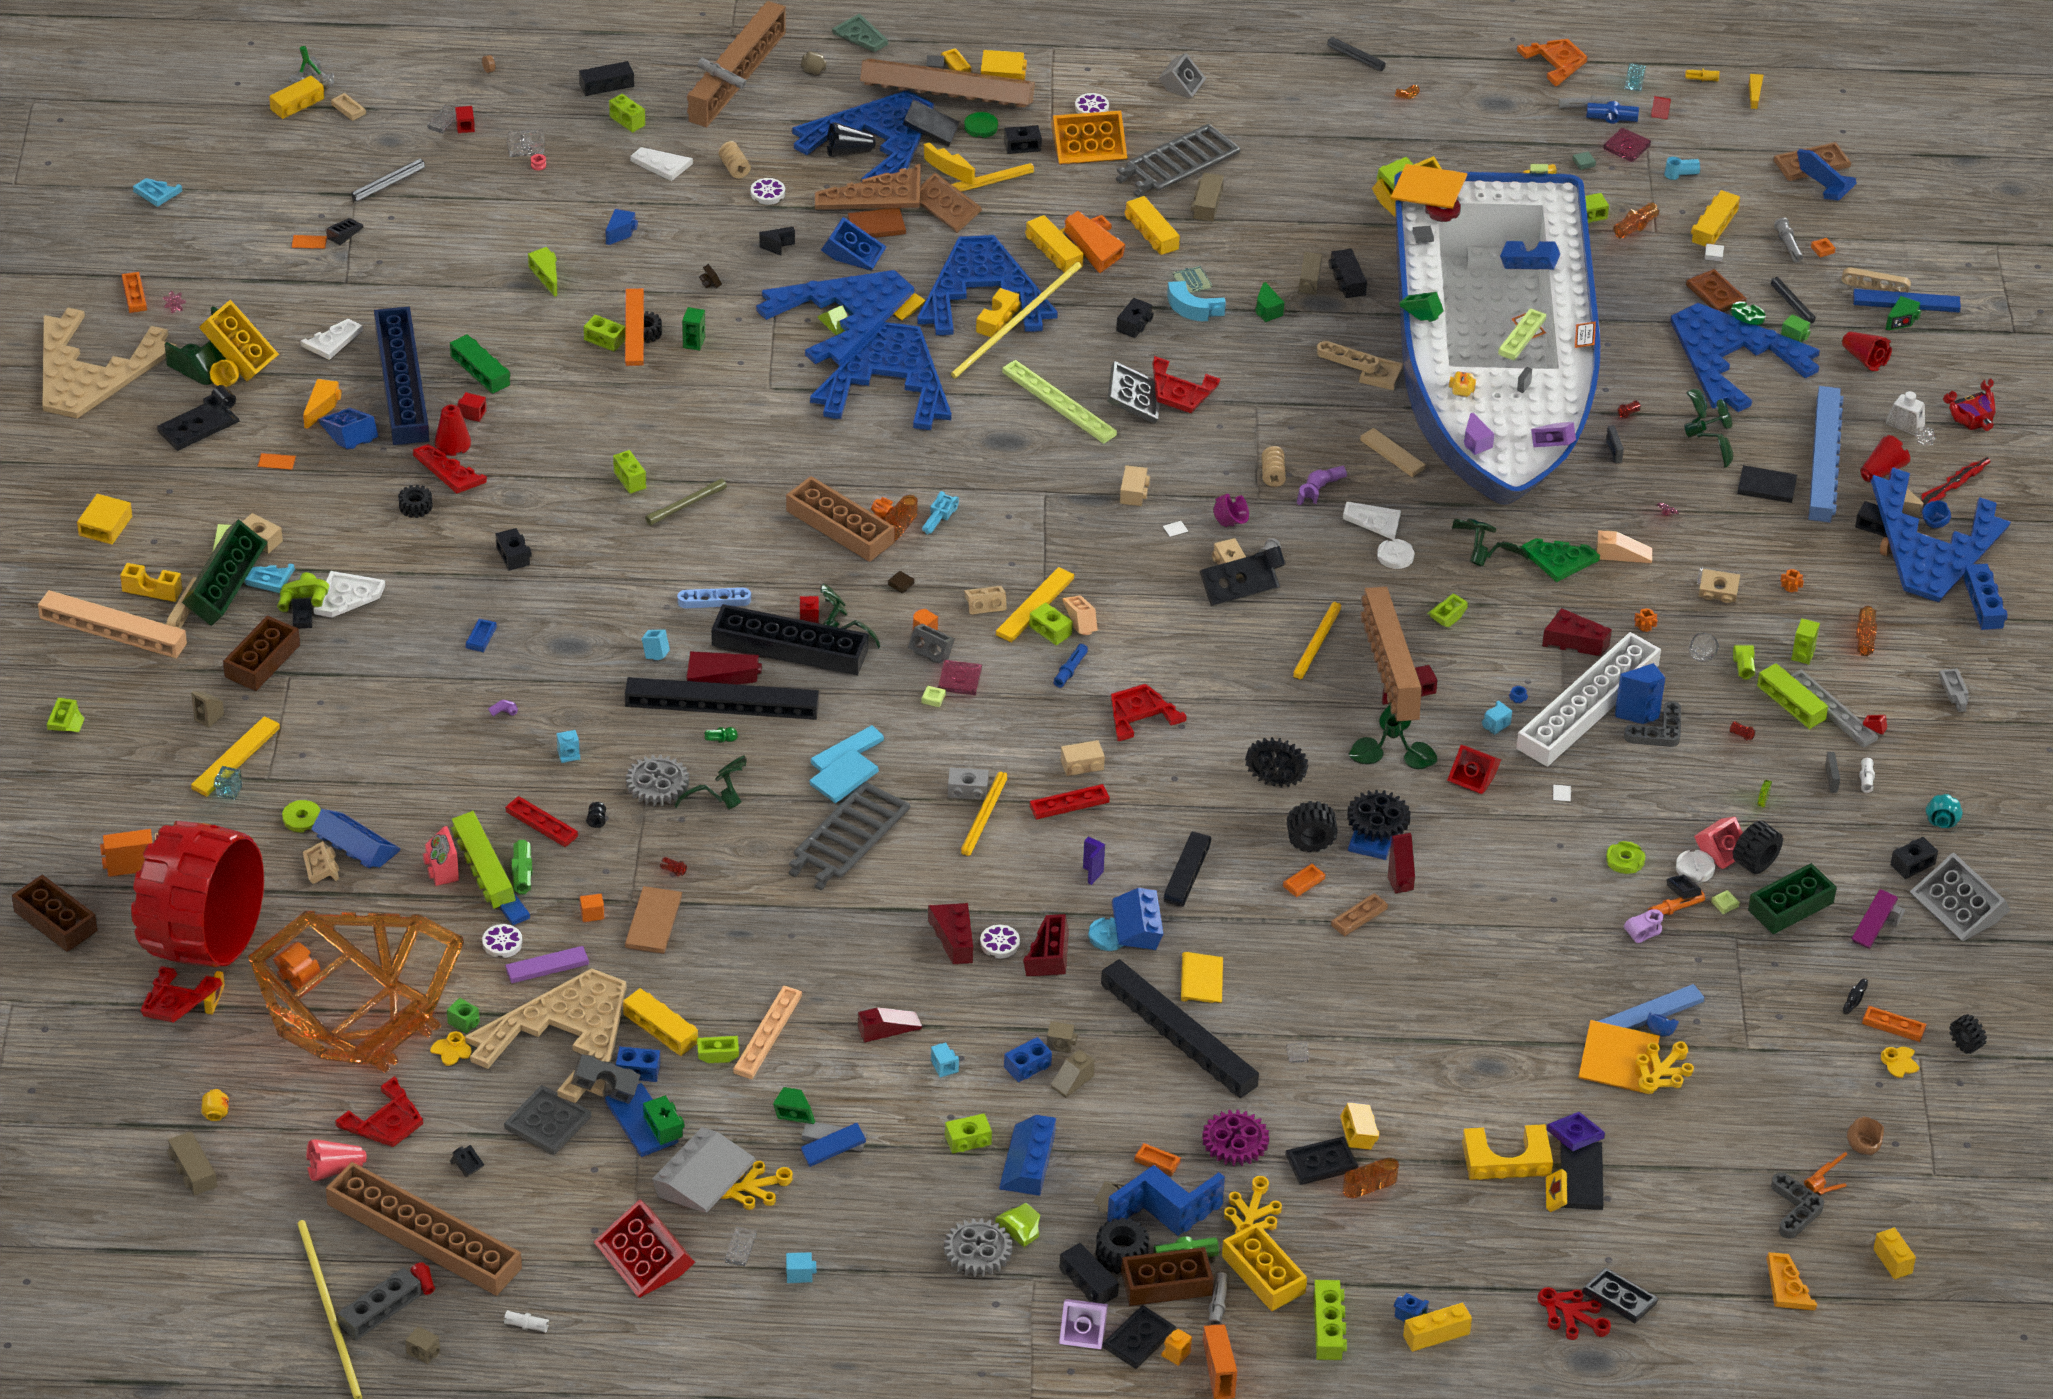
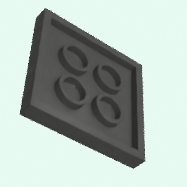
M1114 361L1111 365L1107 402L1155 424L1159 416L1160 403L1156 401L1154 379Z
M541 1085L504 1123V1129L555 1155L592 1115L590 1110L577 1103L558 1097L556 1092Z

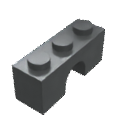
M582 1054L577 1062L571 1084L591 1090L596 1080H606L612 1088L610 1098L629 1104L635 1095L640 1074L635 1073L631 1069L618 1067L614 1063L598 1060L592 1055Z

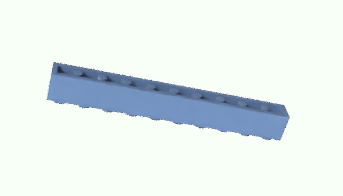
M1819 386L1808 520L1831 522L1832 515L1836 514L1837 505L1833 503H1836L1837 492L1834 491H1837L1838 480L1835 479H1838L1839 468H1836V466H1839L1840 456L1836 454L1840 452V444L1837 442H1840L1841 432L1838 431H1841L1842 420L1840 419L1842 418L1843 408H1839L1843 405V396H1840L1841 388Z

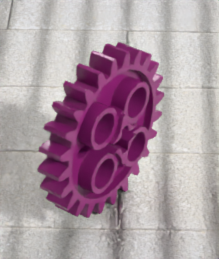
M1229 1109L1228 1114L1221 1111L1220 1117L1214 1114L1213 1120L1208 1119V1123L1204 1125L1202 1133L1203 1146H1206V1152H1210V1157L1217 1156V1162L1223 1159L1224 1165L1230 1161L1232 1166H1235L1236 1162L1243 1166L1244 1161L1251 1164L1252 1159L1258 1161L1259 1156H1264V1151L1268 1150L1269 1130H1266V1124H1261V1118L1255 1120V1114L1247 1116V1111L1240 1114L1239 1109L1236 1110V1113H1232Z

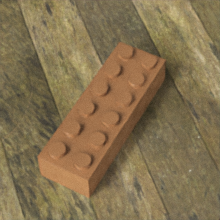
M812 476L786 494L787 512L869 562L894 544L895 527Z

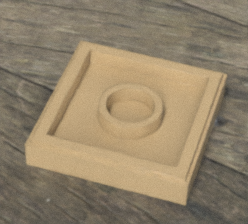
M1379 358L1380 369L1377 372L1368 373L1362 371L1359 378L1360 383L1394 390L1403 370V363Z

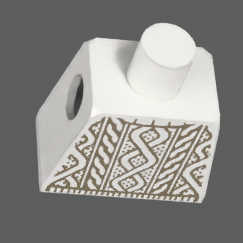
M1909 391L1905 395H1900L1891 409L1886 424L1918 436L1925 426V404L1916 400L1914 392Z

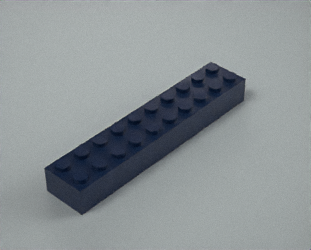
M410 306L374 310L375 329L393 445L430 442L428 418Z

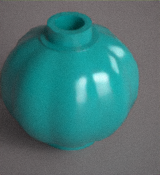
M1949 794L1936 795L1926 806V815L1932 825L1940 828H1952L1961 820L1963 810L1957 798Z

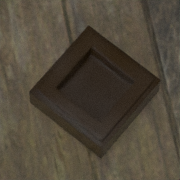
M899 571L888 580V585L901 593H904L914 584V578L902 571Z

